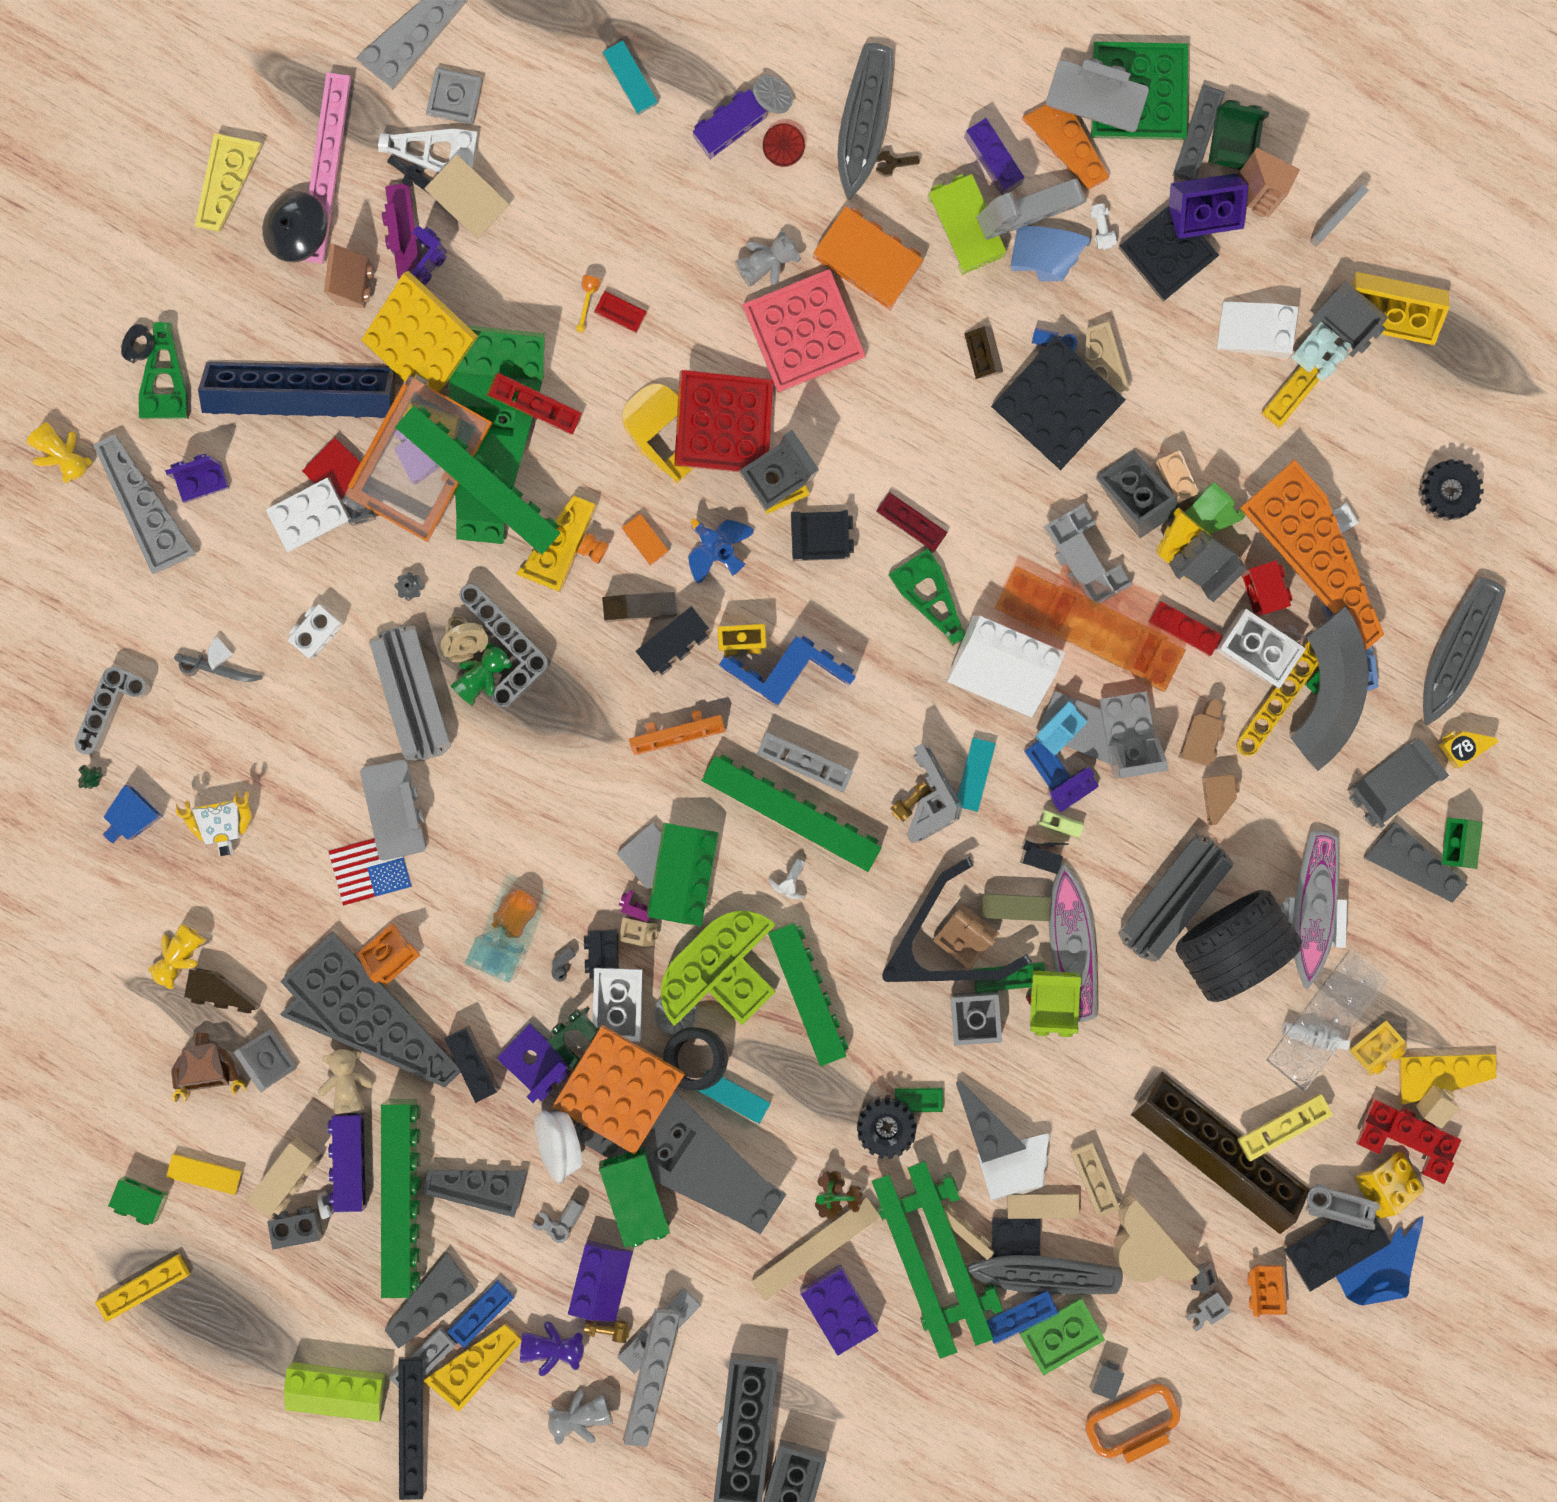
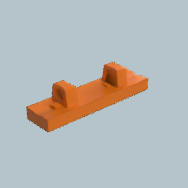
M697 710L691 712L693 722L657 731L655 722L645 724L647 734L629 738L632 752L635 756L726 732L722 716L718 715L703 719L701 711Z

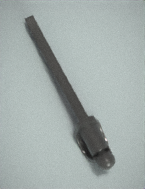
M177 653L174 656L175 661L179 662L180 671L185 676H194L201 669L242 682H253L263 679L262 676L240 672L221 665L212 670L208 661L202 660L203 655H199L198 659L187 655L183 656L181 653ZM185 664L194 668L186 671L182 669V665Z

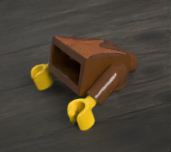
M208 1033L195 1034V1046L183 1048L182 1055L178 1056L171 1069L173 1088L176 1089L172 1095V1101L174 1102L178 1101V1094L183 1096V1102H185L189 1098L188 1091L230 1085L229 1081L233 1082L231 1086L233 1094H237L235 1085L238 1084L243 1087L244 1092L246 1090L245 1081L239 1079L240 1073L235 1061L225 1049H221L216 1043L209 1044Z

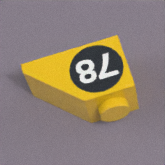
M1453 730L1442 737L1443 742L1438 744V746L1454 769L1461 768L1499 741L1495 737L1465 731L1455 733Z

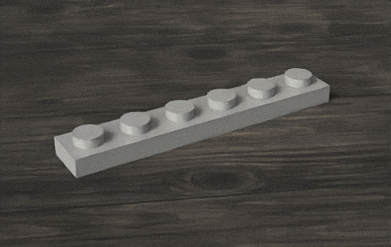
M654 1308L623 1437L625 1445L648 1447L679 1319V1313L676 1310Z

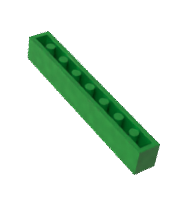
M413 405L395 428L542 555L561 534L557 530L559 525L550 517L544 519L539 514L541 509L532 501L527 504L521 499L523 493L514 485L510 488L503 483L505 478L494 469L490 472L484 466L487 462L477 453L472 456L467 452L466 449L469 446L460 438L452 439L448 435L450 430L440 421L435 424L429 419L432 414L422 405L418 408Z
M721 754L720 758L714 756L701 781L869 872L882 849L878 845L880 840L869 834L865 838L857 834L859 829L847 822L845 826L840 825L836 822L838 817L825 811L824 815L815 811L816 805L807 800H804L803 804L795 800L796 794L785 788L782 792L773 788L776 783L765 777L761 781L753 777L754 771L743 765L741 769H738L732 765L734 760Z

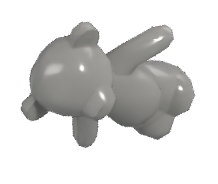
M782 231L778 234V239L774 241L771 248L754 241L748 242L747 248L755 253L751 257L738 259L734 262L746 285L751 287L770 270V282L772 285H776L780 276V263H788L790 261L797 263L801 260V257L798 254V248L794 240L786 236Z
M580 1389L574 1395L569 1412L557 1411L555 1408L548 1410V1428L554 1436L556 1444H562L564 1437L569 1436L573 1431L587 1442L593 1443L595 1442V1437L586 1428L613 1424L609 1403L605 1394L581 1406L584 1391Z

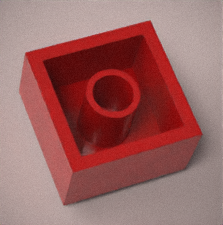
M1277 560L1250 568L1241 575L1253 613L1259 617L1291 606L1292 594L1288 587L1285 588L1283 581L1285 572L1282 565H1278Z

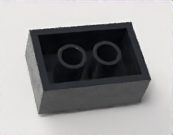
M691 606L635 652L655 676L658 673L663 676L672 668L671 663L677 658L681 661L691 653L689 648L696 643L700 646L710 638L708 633L711 631Z

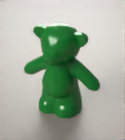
M492 643L487 644L481 661L467 660L460 662L459 667L469 671L453 682L450 687L472 707L476 703L475 699L478 697L479 692L485 690L488 696H493L495 692L493 674L501 673L505 668L511 667L512 664L508 659V655L500 647H495Z

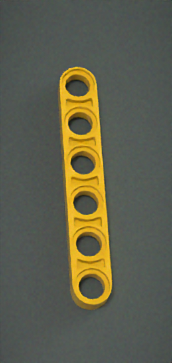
M1309 641L1304 644L1303 647L1306 649L1297 661V663L1303 661L1307 664V673L1304 675L1298 674L1295 664L1285 680L1291 681L1294 684V691L1291 694H1286L1283 692L1282 686L1280 688H1273L1236 742V749L1241 755L1251 756L1259 750L1318 666L1316 655L1311 654L1309 651ZM1272 700H1277L1281 704V709L1276 714L1271 713L1268 708ZM1259 719H1263L1267 723V730L1263 733H1259L1255 729V723ZM1244 739L1253 741L1254 748L1251 752L1242 750L1241 743Z

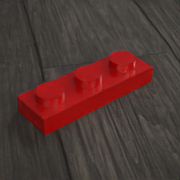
M1159 601L1148 621L1150 624L1209 657L1212 656L1223 636L1162 601Z

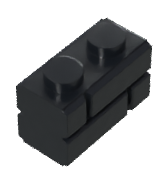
M618 929L589 930L588 935H584V950H589V959H585V974L589 973L590 979H594V968L619 969Z

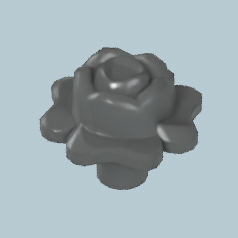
M408 572L403 576H398V582L394 586L398 590L400 598L405 597L407 601H410L414 597H420V590H423L424 586L420 582L419 575L413 576V573Z

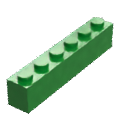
M795 922L769 931L768 935L820 1067L847 1057L845 1051L849 1049L845 1037H839L836 1028L840 1027L836 1014L831 1015L828 1006L832 1004L827 991L822 993L819 986L823 981L819 970L814 971L810 963L814 961V957L810 947L805 949L802 940L806 937L801 925L796 927Z

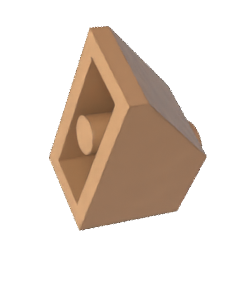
M1234 774L1202 778L1208 825H1217L1237 799L1240 786L1238 779L1234 778Z

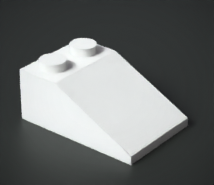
M1223 302L1216 349L1287 359L1293 351L1298 307L1271 303Z
M1244 609L1239 611L1215 650L1240 667L1280 688L1306 648L1249 610Z
M594 968L592 1023L598 1030L601 1025H604L632 1042H640L642 1032V969Z

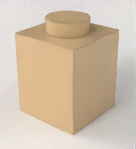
M1435 1085L1431 1087L1416 1105L1424 1119L1441 1129L1460 1108L1454 1100L1455 1095L1446 1088L1441 1090Z

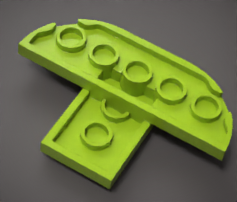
M733 911L713 920L670 963L663 976L661 1002L670 1022L675 1026L709 992L743 1025L776 992L743 959L776 924L769 918L751 911Z

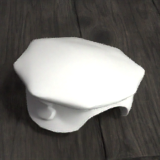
M542 1110L534 1119L538 1150L548 1174L559 1185L565 1178L582 1166L581 1148L575 1127L568 1113L558 1110L551 1112Z

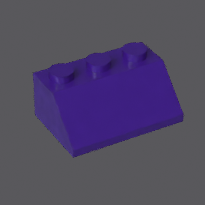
M1236 173L1171 183L1169 208L1177 237L1180 239L1244 229L1248 183Z
M587 1240L567 1315L593 1321H616L633 1251Z

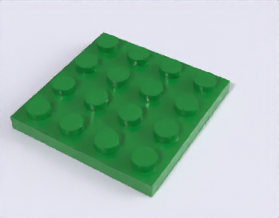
M1094 41L1092 59H1097L1103 65L1111 68L1112 66L1124 68L1125 72L1130 73L1129 81L1145 85L1149 91L1135 132L1125 131L1091 120V138L1185 140L1187 138L1188 43Z

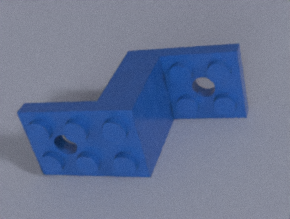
M797 636L795 637L765 683L761 682L763 677L753 670H750L749 673L743 670L742 663L732 656L729 659L723 657L719 663L722 669L777 706L780 705L810 660L848 686L851 685L856 677L852 674L854 670L843 662L841 665H838L832 661L834 659L832 654L824 649L819 652L813 648L815 643L805 636H802L801 639Z

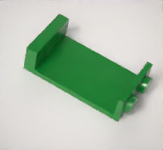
M645 1147L638 1149L635 1155L627 1152L599 1161V1172L624 1247H637L642 1245L644 1241L651 1239L660 1240L665 1238L667 1234H670L669 1221H666L653 1181Z

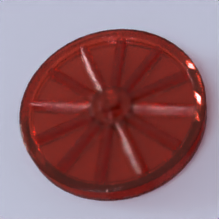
M790 124L774 125L766 132L763 138L764 155L776 166L788 167L797 163L805 150V140L798 128Z

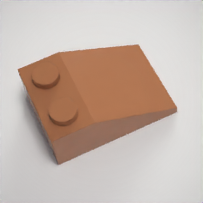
M330 243L324 292L336 305L365 309V302L370 300V288H367L368 279H372L373 265L370 264L366 256Z

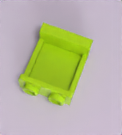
M1032 971L1031 1032H1035V1035L1038 1036L1059 1033L1061 1037H1072L1073 1034H1078L1080 973Z

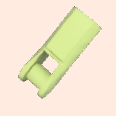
M1043 810V820L1039 822V825L1077 838L1081 836L1084 822ZM1053 816L1060 818L1057 827L1051 825Z

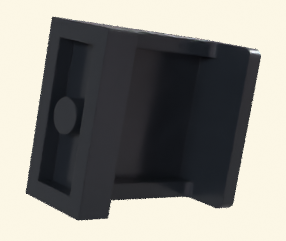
M848 510L812 513L791 512L792 560L849 559L850 553H854V539H849V530H853V515H848Z

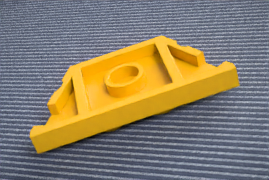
M1179 508L1174 512L1176 518L1172 526H1167L1164 538L1156 549L1159 557L1168 564L1202 530L1209 534Z

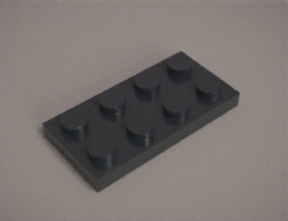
M1376 1217L1374 1219V1224L1376 1225L1374 1230L1332 1220L1283 1250L1307 1290L1311 1292L1391 1244V1241Z

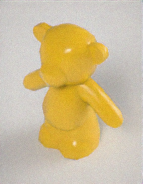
M44 422L32 431L27 438L26 444L41 451L45 456L34 458L32 463L36 466L59 465L64 483L81 478L92 464L90 458H83L73 453L76 442V433L73 431L68 433L66 443L64 444L53 427L48 422Z
M183 923L178 927L171 942L168 935H163L161 947L164 959L149 967L148 970L151 973L152 979L159 985L173 989L174 982L180 975V969H190L197 966L198 962L190 958L193 956L194 950L207 940L196 930Z

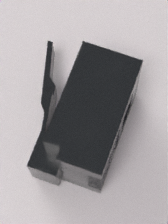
M1027 840L1023 841L1020 863L1058 874L1063 856L1036 848V845L1054 847L1055 845H1069V843L1045 842L1037 844Z

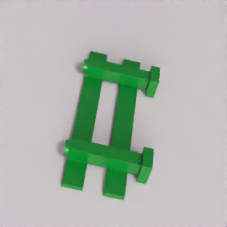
M925 1161L907 1167L916 1192L898 1198L890 1174L871 1180L881 1205L877 1207L882 1221L886 1219L923 1314V1317H920L924 1331L929 1330L938 1356L942 1359L958 1353L948 1324L965 1319L975 1346L994 1340L983 1312L992 1309L993 1313L996 1314L1003 1311V1307L995 1286L986 1285L984 1293L976 1294L946 1217L941 1200L950 1198L951 1203L960 1200V1194L952 1173L943 1175V1182L934 1185ZM919 1208H923L958 1299L957 1303L943 1308L940 1307L905 1213Z

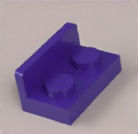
M1090 767L1083 768L1047 793L1059 812L1064 811L1099 787L1093 777L1095 774Z

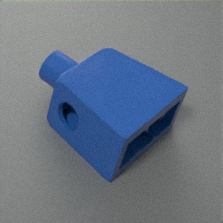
M125 785L104 815V818L111 826L103 833V836L113 844L121 835L127 840H133L159 821L163 815L131 785Z

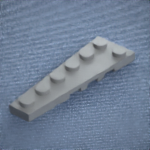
M422 0L356 57L357 61L394 90L468 0Z
M113 435L93 444L151 573H159L196 556V552L119 438Z

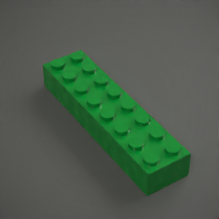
M387 1099L381 1104V1298H410L417 1291V1286H420L421 1273L417 1272V1262H420L421 1249L417 1248V1239H420L421 1226L417 1224V1215H420L421 1202L417 1200V1191H420L421 1178L417 1176V1167H420L421 1155L417 1153V1143H420L421 1131L417 1129V1119H420L421 1107L417 1105V1099Z

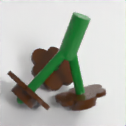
M824 1171L817 1181L818 1185L823 1187V1190L826 1192V1194L816 1197L815 1208L819 1211V1216L821 1218L826 1217L828 1220L836 1219L837 1213L842 1211L841 1201H847L848 1209L858 1212L863 1202L861 1188L851 1185L846 1196L833 1195L832 1192L839 1194L842 1191L845 1180L841 1178V1174L838 1171H832L831 1173Z

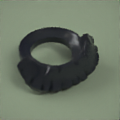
M135 324L126 332L121 344V355L128 362L134 364L137 360H144L151 354L154 347V337L148 331V326ZM140 336H145L147 340L146 347L141 353L137 354L133 348L134 341Z

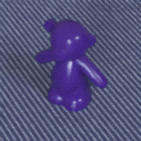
M549 1321L544 1323V1328L550 1339L523 1332L520 1363L536 1360L546 1361L539 1369L538 1373L540 1376L547 1375L559 1359L566 1364H570L573 1370L579 1369V1362H581L584 1355L583 1336L581 1333H576L573 1337L561 1340L557 1330Z

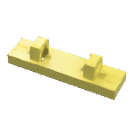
M1318 1094L1237 1140L1247 1159L1252 1161L1330 1118L1333 1114L1323 1095ZM1266 1131V1133H1267V1135H1268V1137H1269V1139H1270L1271 1141H1269V1140L1264 1136L1263 1132Z

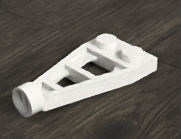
M460 129L396 135L380 133L378 151L389 153L436 173H439L458 154L473 169L478 133ZM391 141L394 142V147H393V148H390V147H391ZM410 141L425 142L424 155L416 156L409 154L406 151L407 143ZM449 142L451 144L448 162L442 163L430 156V149L434 143Z

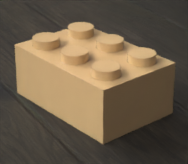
M298 1136L288 1144L246 1201L268 1218L275 1213L279 1215L291 1202L290 1194L293 1196L306 1182L303 1177L308 1176L319 1165L320 1161L317 1158L321 1153Z

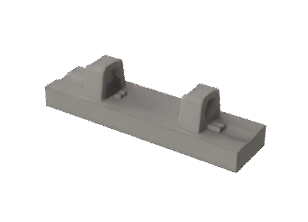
M767 732L757 752L759 756L843 793L853 773L852 770Z
M685 1288L672 1299L664 1309L678 1311L679 1319L676 1331L701 1306V1303ZM651 1322L617 1357L634 1374L641 1366L645 1350L642 1341L646 1344Z

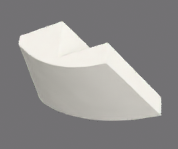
M1047 1133L1020 1140L1025 1145V1150L982 1163L980 1155L977 1154L991 1200L995 1201L1014 1193L1025 1194L1044 1187V1170L1047 1166L1048 1157L1046 1155L1048 1142L1051 1138L1050 1134Z

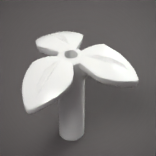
M796 859L787 879L779 885L769 878L770 885L775 891L785 894L788 898L805 899L806 895L795 893V882L805 863L800 859Z

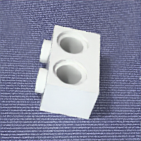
M319 604L317 607L312 606L306 612L305 621L301 625L297 624L289 633L291 637L288 639L293 646L311 660L317 657L344 625L325 607ZM325 615L327 625L324 628H319L317 626V619ZM309 633L312 641L308 646H303L301 638L304 634Z

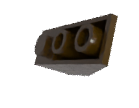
M195 967L189 969L184 997L190 998L191 1003L205 1005V1001L212 1002L214 1007L228 1009V1006L238 1007L237 1011L243 1013H251L252 1010L259 1009L260 1005L219 972Z

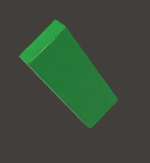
M1030 963L1001 980H974L975 992L1032 987V971H1045V963ZM1007 965L975 968L973 970H1000Z

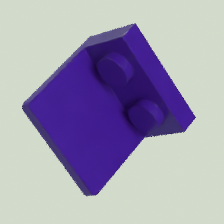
M207 454L197 455L193 457L194 461L186 464L184 461L173 463L170 465V469L165 470L167 476L175 479L183 503L229 489L221 461L212 456H207Z

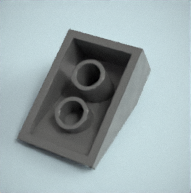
M1135 450L1096 476L1097 481L1123 519L1139 538H1142L1173 517L1175 510L1178 508L1177 498Z

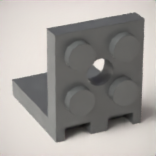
M791 430L784 434L778 446L742 468L739 473L766 512L813 481L819 469L794 431ZM769 472L776 473L779 477L778 483L769 484L766 481V474Z

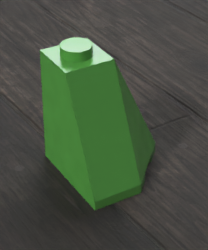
M1214 482L1207 486L1184 512L1210 535L1240 522L1245 517L1241 510L1235 511L1234 500Z

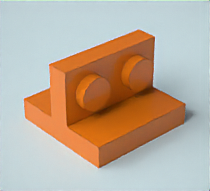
M392 922L365 945L357 955L369 979L375 984L379 981L386 986L417 959L420 953L402 936L399 928Z

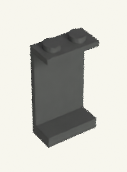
M1414 738L1347 791L1351 795L1349 797L1351 803L1356 808L1360 807L1365 813L1363 817L1371 827L1383 828L1385 826L1384 822L1434 783L1446 779L1449 774L1421 738Z

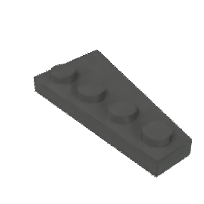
M428 1170L422 1194L515 1217L527 1171Z

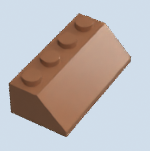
M1256 148L1237 174L1248 183L1247 207L1251 208L1252 212L1257 216L1269 217L1287 197L1300 169Z

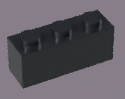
M470 1026L444 1038L475 1103L500 1090Z

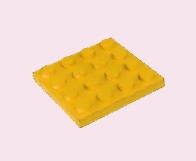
M407 271L403 273L361 341L406 383L411 376L440 393L478 336L413 274ZM422 397L428 404L433 403Z

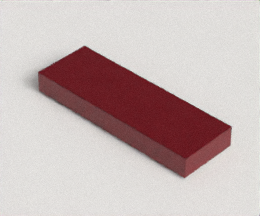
M889 492L876 513L932 552L936 551L948 533L891 492Z

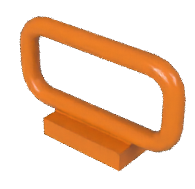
M1153 1384L1094 1412L1086 1421L1085 1430L1093 1449L1098 1455L1104 1458H1113L1123 1454L1128 1464L1169 1444L1170 1441L1166 1432L1177 1426L1180 1421L1181 1412L1170 1389L1162 1384ZM1158 1393L1164 1397L1171 1411V1417L1168 1421L1112 1448H1105L1102 1445L1095 1431V1425L1098 1421L1153 1394Z

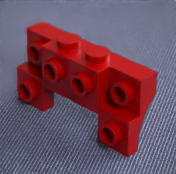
M1372 1098L1366 1110L1364 1123L1356 1144L1380 1154L1387 1137L1427 1155L1421 1174L1445 1185L1454 1165V1162H1452L1462 1140L1436 1128V1125L1424 1118L1423 1121L1414 1118L1416 1113L1404 1107L1399 1111Z

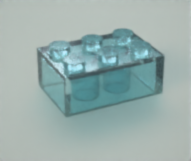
M493 931L477 936L465 964L508 983L517 978L528 951L523 949L524 945L513 940L505 942L501 940L502 935Z

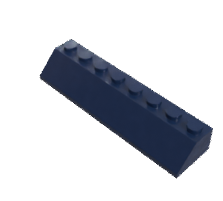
M206 362L198 387V394L202 413L385 418L395 400V372L389 366Z

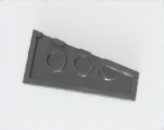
M1396 822L1388 828L1363 857L1452 903L1468 885L1446 865H1441L1442 862Z
M448 1252L385 1328V1332L398 1349L476 1291Z

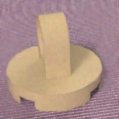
M454 615L448 618L445 628L446 634L441 641V650L445 657H449L450 661L464 662L474 658L473 654L479 649L482 652L486 648L488 636L481 625L468 623L461 616Z

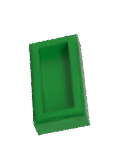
M942 1087L895 1088V1096L900 1098L901 1102L906 1101L909 1104V1108L914 1112H943Z

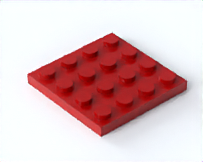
M681 370L679 373L674 466L739 472L742 468L767 453L770 449L773 380Z

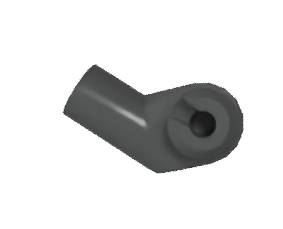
M570 946L552 960L551 974L558 982H562L567 978V962L576 956Z

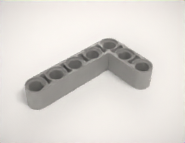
M1073 179L1015 200L1012 192L1001 195L994 199L976 218L987 240L1076 208L1087 202L1079 180Z
M467 584L460 590L461 601L521 662L495 688L492 700L497 706L509 707L548 670L549 660L480 588L473 584ZM471 589L476 590V600L468 602L466 600L467 591ZM487 606H491L494 609V615L489 619H485L482 616V611ZM503 623H508L511 628L510 633L506 636H501L499 633V627ZM519 640H525L527 643V649L523 653H518L515 650V644ZM536 657H541L544 661L543 667L539 670H534L531 664L532 660ZM523 673L527 681L525 685L519 687L515 684V677ZM502 690H507L510 695L506 703H501L498 700V694Z

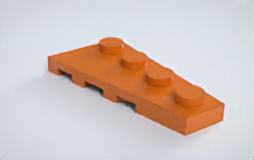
M1044 105L1022 117L1024 123L1033 129L1036 136L1045 142L1052 150V153L1067 166V169L1087 191L1109 179L1104 166L1076 115Z

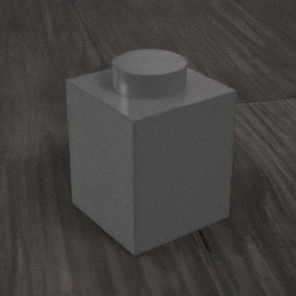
M1099 1360L1089 1386L1092 1393L1115 1401L1125 1375L1120 1368V1364L1111 1360H1107L1106 1363Z

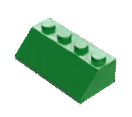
M663 823L647 917L702 926L718 832Z

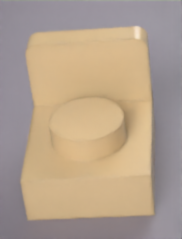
M623 917L618 941L653 947L658 938V923Z

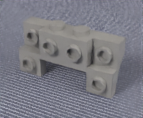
M1083 503L1045 525L1044 529L1056 547V553L1054 554L1056 560L1061 566L1065 565L1069 572L1066 574L1072 586L1077 585L1081 589L1091 608H1094L1133 584L1129 581L1121 564L1108 572L1104 570L1082 533L1096 524Z

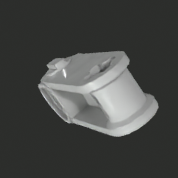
M1319 1184L1311 1187L1306 1211L1309 1212V1215L1319 1218L1326 1217L1370 1230L1375 1229L1374 1219L1376 1211L1380 1209V1205L1376 1202L1331 1190L1330 1187ZM1321 1196L1325 1199L1326 1203L1318 1206L1313 1202V1199Z

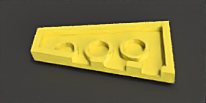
M214 133L195 222L197 228L215 232L221 231L262 147L260 142Z

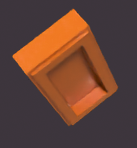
M641 514L621 527L650 566L669 552Z

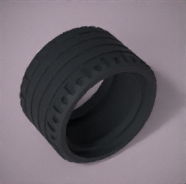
M1258 890L1230 903L1200 922L1177 942L1175 951L1179 958L1183 960L1185 967L1189 969L1190 975L1196 980V984L1202 990L1206 999L1212 1002H1221L1250 989L1285 966L1301 950L1302 940L1298 933L1295 932L1292 924L1288 922L1287 916L1282 912L1272 893L1266 890Z

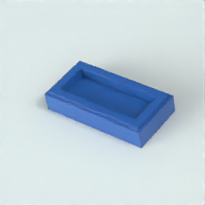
M1039 741L1024 751L1050 790L1071 777L1058 757L1053 755Z

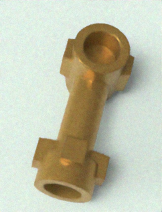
M923 781L914 786L916 791L904 802L899 799L890 807L893 811L892 814L898 820L900 819L904 822L913 813L910 809L921 798L932 793V790Z
M586 1319L584 1334H589L588 1337H594L595 1333L613 1335L612 1341L626 1343V1339L629 1338L630 1328L628 1327L629 1323L626 1321L616 1320L614 1326Z

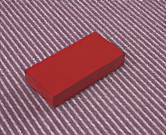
M604 291L594 313L637 334L647 311Z

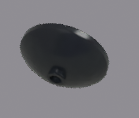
M301 191L288 192L277 198L265 214L262 225L264 243L269 252L282 261L294 263L306 260L320 248L327 232V216L322 204L315 197Z

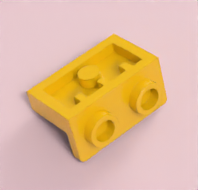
M1385 1021L1349 1051L1371 1077L1374 1074H1381L1387 1068L1386 1064L1392 1059L1397 1060L1402 1057L1406 1052L1404 1049L1407 1046L1405 1040Z

